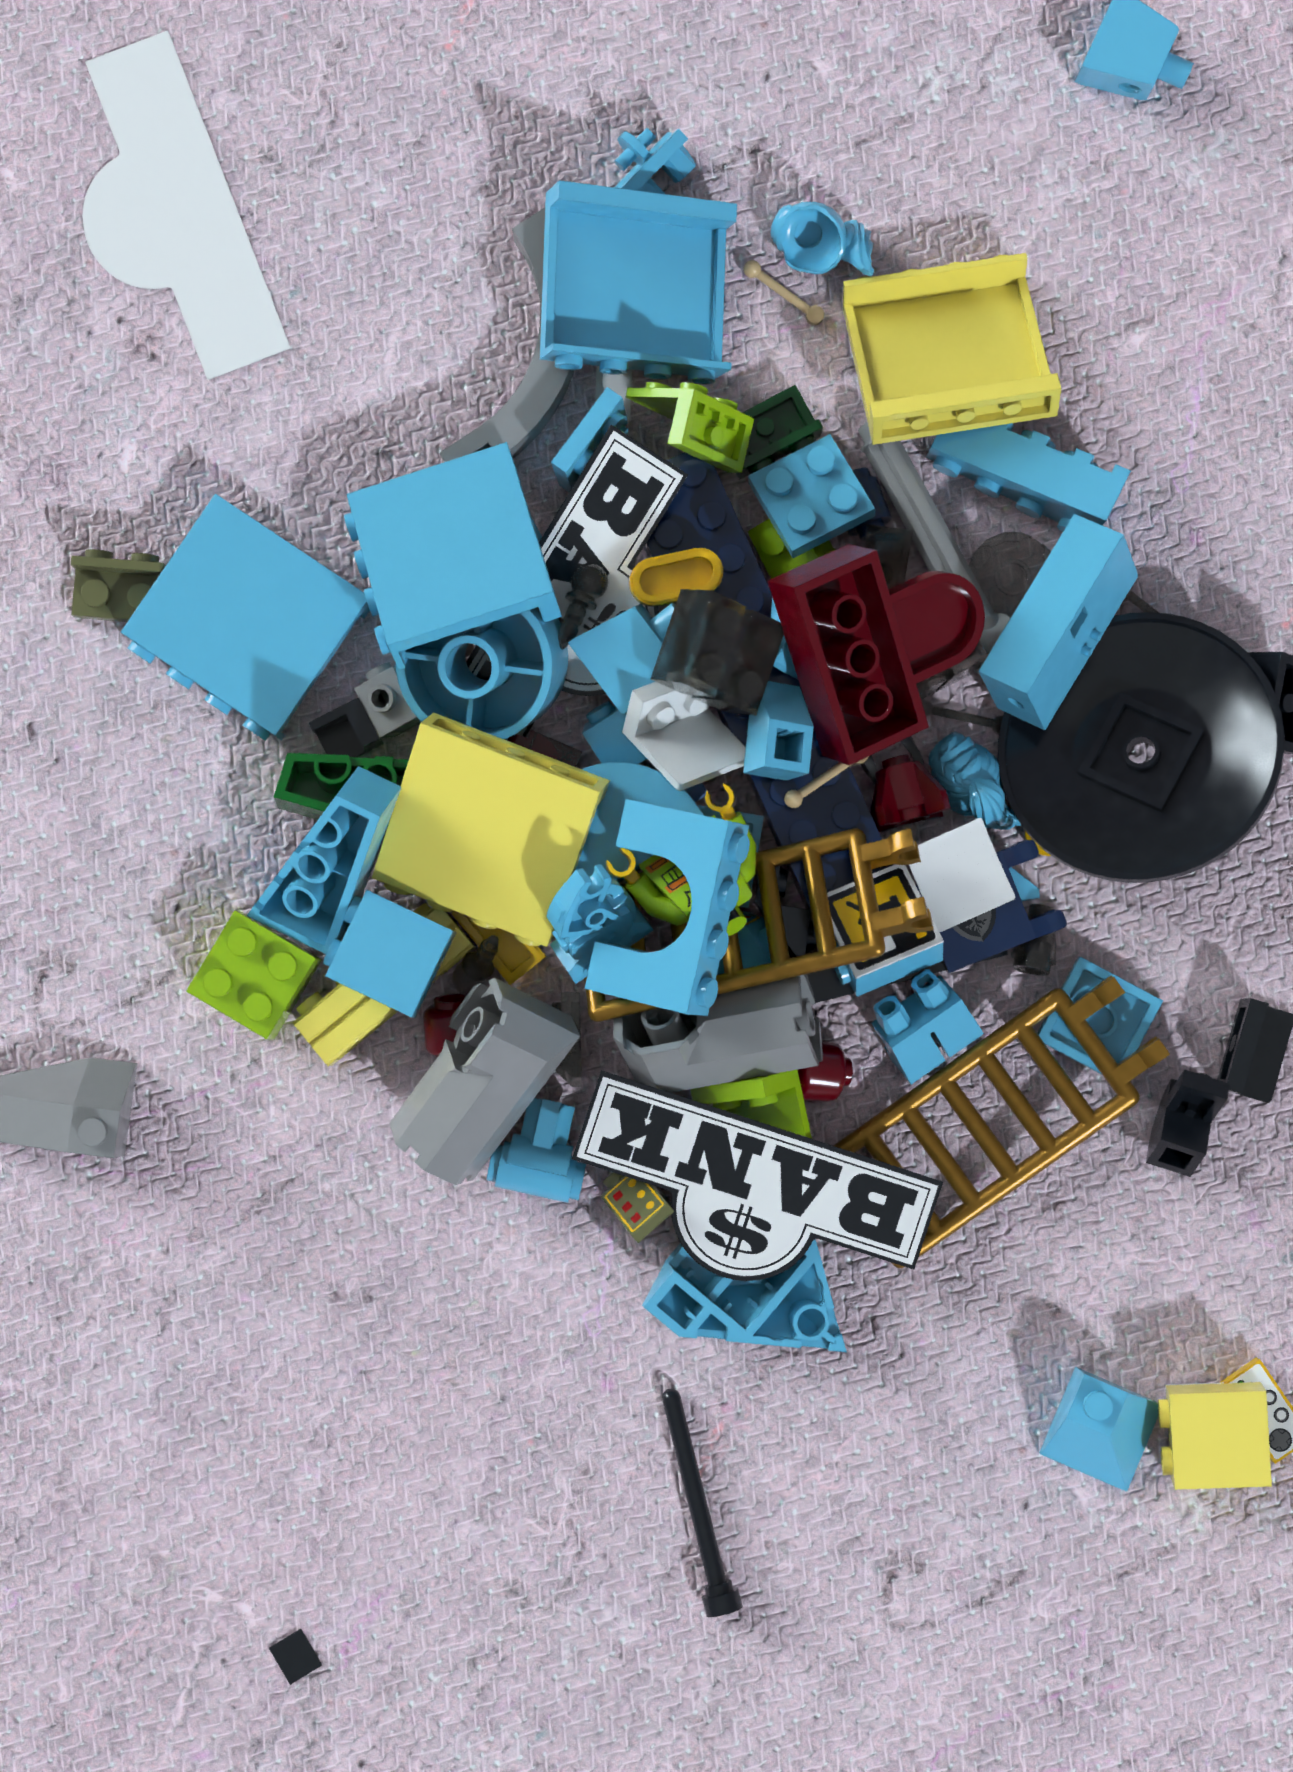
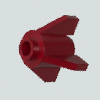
M908 754L882 761L883 769L875 772L876 783L870 813L879 833L921 820H933L944 817L942 811L951 808L946 789L921 764V761H910Z

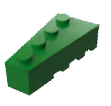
M287 753L273 798L278 809L318 820L358 766L401 786L409 759H394V757L387 756L357 758L349 757V755Z

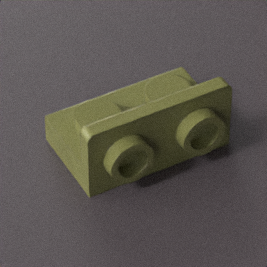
M95 549L85 550V556H71L70 565L75 569L71 615L81 619L128 622L166 565L159 562V556L145 553H132L131 560L113 559L112 552Z

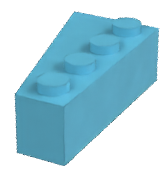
M1013 423L937 435L926 458L934 461L932 466L939 472L954 478L958 474L975 481L974 487L985 495L999 498L1001 494L1017 502L1015 507L1030 517L1040 518L1041 515H1044L1058 522L1057 528L1061 532L1065 530L1074 514L1103 525L1107 521L1131 470L1116 464L1112 472L1099 468L1093 462L1094 455L1076 448L1075 452L1064 451L1063 453L1055 449L1056 445L1049 436L1037 431L1023 430L1021 434L1012 432Z
M358 766L246 916L324 954L327 953L335 938L342 941L350 925L344 921L345 914L353 898L356 895L361 898L363 896L401 786Z

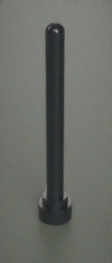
M667 1389L662 1395V1402L708 1582L704 1586L705 1595L702 1596L706 1617L730 1614L743 1608L738 1587H733L731 1579H726L681 1396L677 1390Z

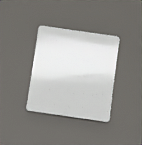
M977 818L919 844L921 862L909 864L921 895L925 899L926 906L930 910L931 917L939 932L1015 899V894L1002 868L982 818Z

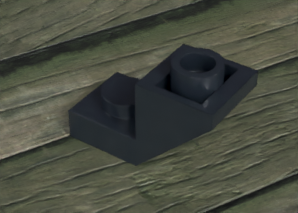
M777 866L775 870L779 895L784 898L788 870L780 869V866ZM757 880L754 904L760 911V913L763 915L759 883ZM781 905L788 950L794 957L805 955L806 948L814 949L816 944L813 921L810 920L811 910Z

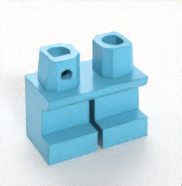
M925 969L912 979L911 987L915 993L900 1002L895 996H886L876 1003L873 1008L877 1019L871 1024L885 1044L884 1048L890 1060L910 1084H913L946 1061L936 1043L950 1058L984 1034L963 1000L941 975L937 977L930 969Z

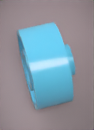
M537 607L401 651L406 668L399 670L396 665L397 679L403 697L421 722L434 712L501 739H507L541 718L555 703L567 676L568 645L559 619L544 622ZM469 643L481 647L488 654L492 666L489 680L480 679L469 670L465 658Z

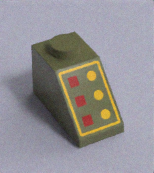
M613 1172L602 1181L607 1189L601 1194V1198L637 1243L642 1241L674 1212L671 1202L657 1186Z

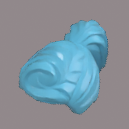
M801 202L793 206L785 205L778 211L771 225V238L774 244L777 245L778 250L784 252V259L788 266L800 272L823 274L835 268L840 260L852 264L864 275L872 277L874 272L871 265L873 242L870 240L871 231L865 229L863 223H858L857 220H850L844 223L841 216L833 208L818 202Z
M956 731L951 732L940 740L929 754V765L932 768L931 775L946 789L950 809L964 816H974L976 819L982 818L986 828L1008 830L1015 826H1021L1013 810L1005 802V793L1003 791L997 758L985 747L974 743L969 736L965 737Z

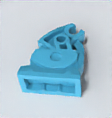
M602 864L595 865V871L591 877L587 875L583 868L576 869L556 893L546 915L554 928L552 934L556 939L550 946L575 984L588 975L595 941L630 947L653 931V928L626 889L616 880L611 879Z

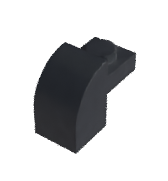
M1185 1069L1178 1080L1171 1079L1164 1091L1154 1120L1146 1163L1191 1177L1207 1153L1211 1123L1228 1099L1230 1084L1213 1079L1207 1074L1194 1073Z

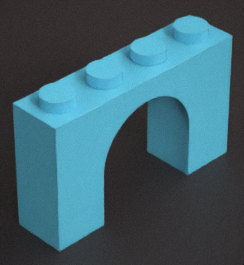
M626 799L616 847L657 855L673 862L683 872L688 881L692 898L691 914L684 931L676 941L659 951L648 952L619 944L595 941L584 989L687 1015L708 1016L709 1008L714 1004L718 994L716 976L719 962L724 957L728 948L729 937L726 930L730 912L735 908L739 898L737 880L740 866L745 861L749 852L750 841L747 836L749 825Z

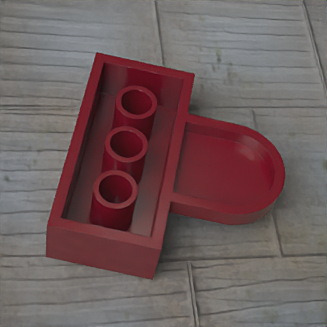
M848 544L768 580L821 754L824 757L849 766L929 728L917 683L965 660L976 648L983 633L985 622L984 605L979 592L970 581L957 574L944 571H930L888 589L877 550Z

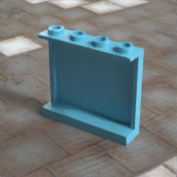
M559 180L546 192L540 360L555 361L554 366L564 370L581 369L583 364L599 366L601 373L611 375L625 374L627 369L644 371V377L649 379H669L672 374L688 376V382L695 384L714 383L716 378L730 371L732 363L722 362L726 229L736 223L737 204Z
M507 442L347 494L351 513L344 515L345 523L352 541L359 540L361 550L354 552L362 579L369 577L371 583L370 588L364 589L365 598L372 616L379 615L382 624L374 627L377 642L383 655L392 654L399 670L406 668L401 651L537 607L544 622L562 617L519 475Z
M215 494L121 630V633L132 640L127 649L150 664L155 657L170 666L166 675L182 686L190 689L192 684L196 683L209 692L204 699L209 704L228 715L232 708L247 717L242 726L266 741L269 735L272 734L282 741L285 737V734L282 733L283 729L359 617L365 619L370 609L364 592Z

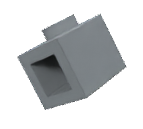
M390 662L368 671L365 674L368 681L354 688L379 738L396 737L421 723L403 697L397 679L396 666H391Z

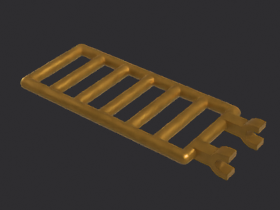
M854 828L756 852L755 872L757 871L771 963L743 969L738 932L728 936V948L722 958L725 973L716 976L718 994L878 958L885 952L884 937L903 932L920 933L934 930L931 912L926 907L924 897L906 901L896 908L879 911L872 869L891 864L909 865L921 862L918 844L914 841L911 828L896 832L887 839L867 843L865 833L862 830ZM849 849L865 941L836 947L821 856ZM803 860L818 952L790 958L775 867ZM628 883L622 884V886L626 889ZM626 889V891L629 893V895L631 896V898L633 899V901L635 902V904L637 905V907L640 909V904H639V903L637 902V900L631 895V893ZM670 923L673 942L682 934L687 923L678 926ZM644 937L630 947L646 951ZM585 989L588 1014L590 1019L595 1022L659 1008L623 998L606 1001L605 994Z
M1109 976L1074 1003L1063 989L1055 988L833 1145L854 1153L865 1146L873 1159L903 1168L880 1137L881 1134L903 1119L963 1202V1204L941 1219L935 1211L933 1212L919 1257L1139 1102L1140 1095L1131 1083V1080L1166 1058L1170 1053L1160 1039L1155 1036L1123 1061L1117 1063L1091 1028L1086 1019L1125 993L1115 977ZM1054 1011L1059 1014L1117 1094L1095 1111L1090 1107L1033 1028V1026ZM1016 1038L1024 1046L1078 1121V1123L1056 1138L994 1055ZM978 1065L1039 1147L1038 1151L1018 1165L1015 1164L956 1082ZM940 1092L1001 1175L1000 1178L980 1192L976 1190L918 1109ZM892 1263L896 1268H904V1266Z

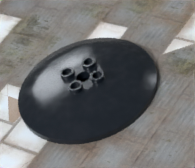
M1155 612L1128 613L1113 617L1046 730L1004 712L998 738L999 772L1006 797L1021 826L1052 857L1074 870L1093 877L1126 883H1148L1180 877L1199 870L1235 848L1252 831L1270 805L1277 789L1283 767L1285 735L1278 700L1268 678L1256 661L1238 643L1219 630L1187 617ZM1139 743H1147L1155 749V753L1148 762L1135 763L1128 757L1131 748Z

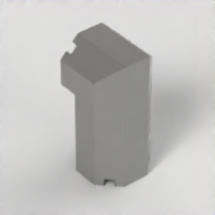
M806 974L718 994L714 1004L709 1008L708 1016L687 1015L658 1008L614 1018L613 1038L634 1080L670 1093L814 1067L823 1061L821 1027L819 1017L814 1018L811 1005L816 1003Z
M497 978L488 980L490 987L482 983L472 987L452 1015L449 1027L457 1030L454 1042L445 1039L442 1052L390 1122L395 1144L403 1152H406L411 1146L420 1154L415 1163L421 1169L454 1185L461 1184L465 1178L467 1182L474 1180L580 1038L572 1016Z

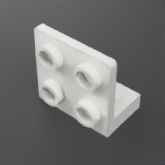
M707 663L632 690L622 733L678 791L685 790L744 766L746 747L709 710L718 674Z

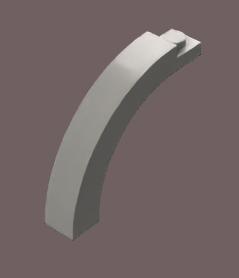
M545 207L512 228L514 243L531 270L540 298V327L532 361L517 390L494 416L440 452L443 463L505 442L508 443L512 458H515L540 434L551 420L563 400L573 377L574 370L559 369L554 366L555 361L540 360Z

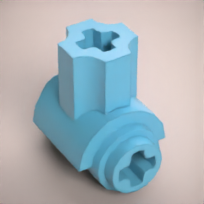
M534 1098L526 1109L521 1135L514 1133L511 1142L505 1141L504 1145H499L492 1154L487 1180L495 1182V1187L566 1203L569 1202V1198L579 1200L586 1164L573 1160L572 1152L574 1146L567 1145L575 1107L556 1101Z

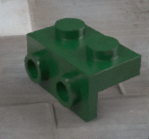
M796 385L742 412L754 418V423L742 473H736L739 480L774 463L783 456L817 441L816 439L821 437L823 426L819 419L815 420Z

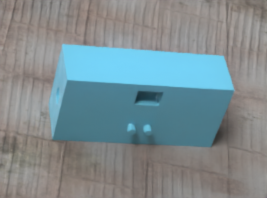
M1074 514L978 671L998 709L1046 730L1138 577L1124 534Z

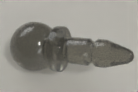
M582 564L574 570L571 576L572 590L566 593L565 598L572 602V604L568 606L564 622L561 623L558 634L561 649H565L569 645L568 642L577 636L578 626H581L586 609L596 610L597 603L595 600L600 598L607 590V574L597 564Z
M491 935L483 940L476 952L466 954L462 962L454 969L452 981L455 989L460 994L467 995L474 985L480 983L488 986V980L494 972L492 960L498 952L499 939L496 935Z

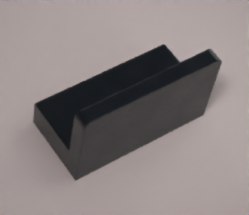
M1244 998L1239 1001L1217 1080L1229 1083V1092L1269 1103L1274 1094L1293 1027V1014L1269 1007V1003L1252 998Z

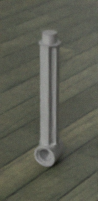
M867 422L858 429L865 443L860 450L866 454L929 572L944 571L960 575L970 581L981 596L985 612L983 633L976 648L964 660L973 672L979 674V669L1009 622L1010 617L1004 613H994L901 441L872 445Z

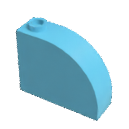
M608 762L585 767L582 770L608 779L610 783L604 799L597 806L576 869L583 868L587 875L591 877L595 871V865L602 864L607 871L606 860L612 864L616 871L624 872L628 869L629 860L620 852L619 849L621 847H616L626 799L704 815V813L685 790H676L659 771L626 762ZM628 849L635 857L636 864L634 869L636 871L640 869V863L653 856L652 854ZM609 874L611 879L616 880L618 883L624 880V878L613 877Z

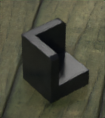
M359 698L309 722L312 731L317 735L326 754L359 757L384 744L382 739L378 737Z

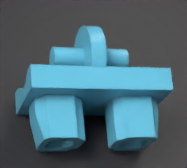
M648 128L637 138L631 133L624 131L617 139L624 151L614 162L623 171L633 161L637 164L614 188L665 194L651 177L662 168L675 183H678L696 167L693 158L683 146L688 138L680 129H677L673 134L667 132L648 151L646 148L656 139L655 135Z

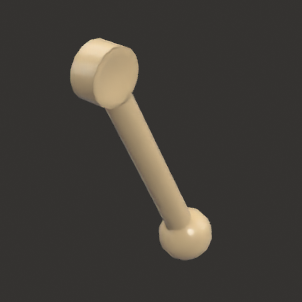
M750 260L745 263L743 271L747 277L757 278L805 313L809 324L819 325L823 321L825 313L820 306H809L763 272L757 261Z
M868 757L856 762L855 764L864 763L868 759ZM839 762L799 790L788 791L784 796L785 804L790 808L799 807L804 797L850 766Z

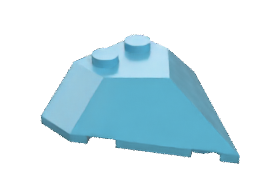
M816 1239L812 1241L802 1258L789 1269L773 1277L754 1281L732 1280L708 1271L699 1265L680 1243L666 1259L642 1304L647 1311L679 1337H708L725 1339L729 1342L794 1348L804 1346L847 1352L833 1309L835 1307Z

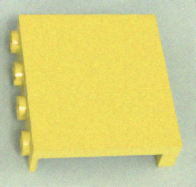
M1026 253L998 255L989 259L953 262L944 266L907 269L899 273L873 277L862 276L854 280L843 281V313L872 445L1058 416L1061 385L1058 373L1051 374L1025 277L1028 259Z
M433 712L420 723L401 783V790L384 836L372 879L383 882L384 887L393 893L401 895L411 893L426 899L429 906L439 911H456L471 917L470 919L474 924L486 929L500 928L514 934L516 940L523 944L547 947L554 938L552 934L554 928L546 917L549 906L556 893L576 870L597 806L604 799L610 780Z

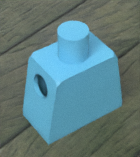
M1112 0L1075 82L1138 100H1147L1157 79L1182 89L1194 63L1170 52L1180 30L1176 24L1140 0Z
M671 603L654 617L650 615L642 604H639L573 638L568 644L623 715L627 713L632 690L659 681L679 660L681 656L670 640L689 626V622L674 603Z

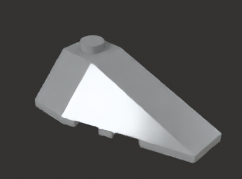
M91 1057L0 1075V1142L107 1158L125 1156L137 1063Z

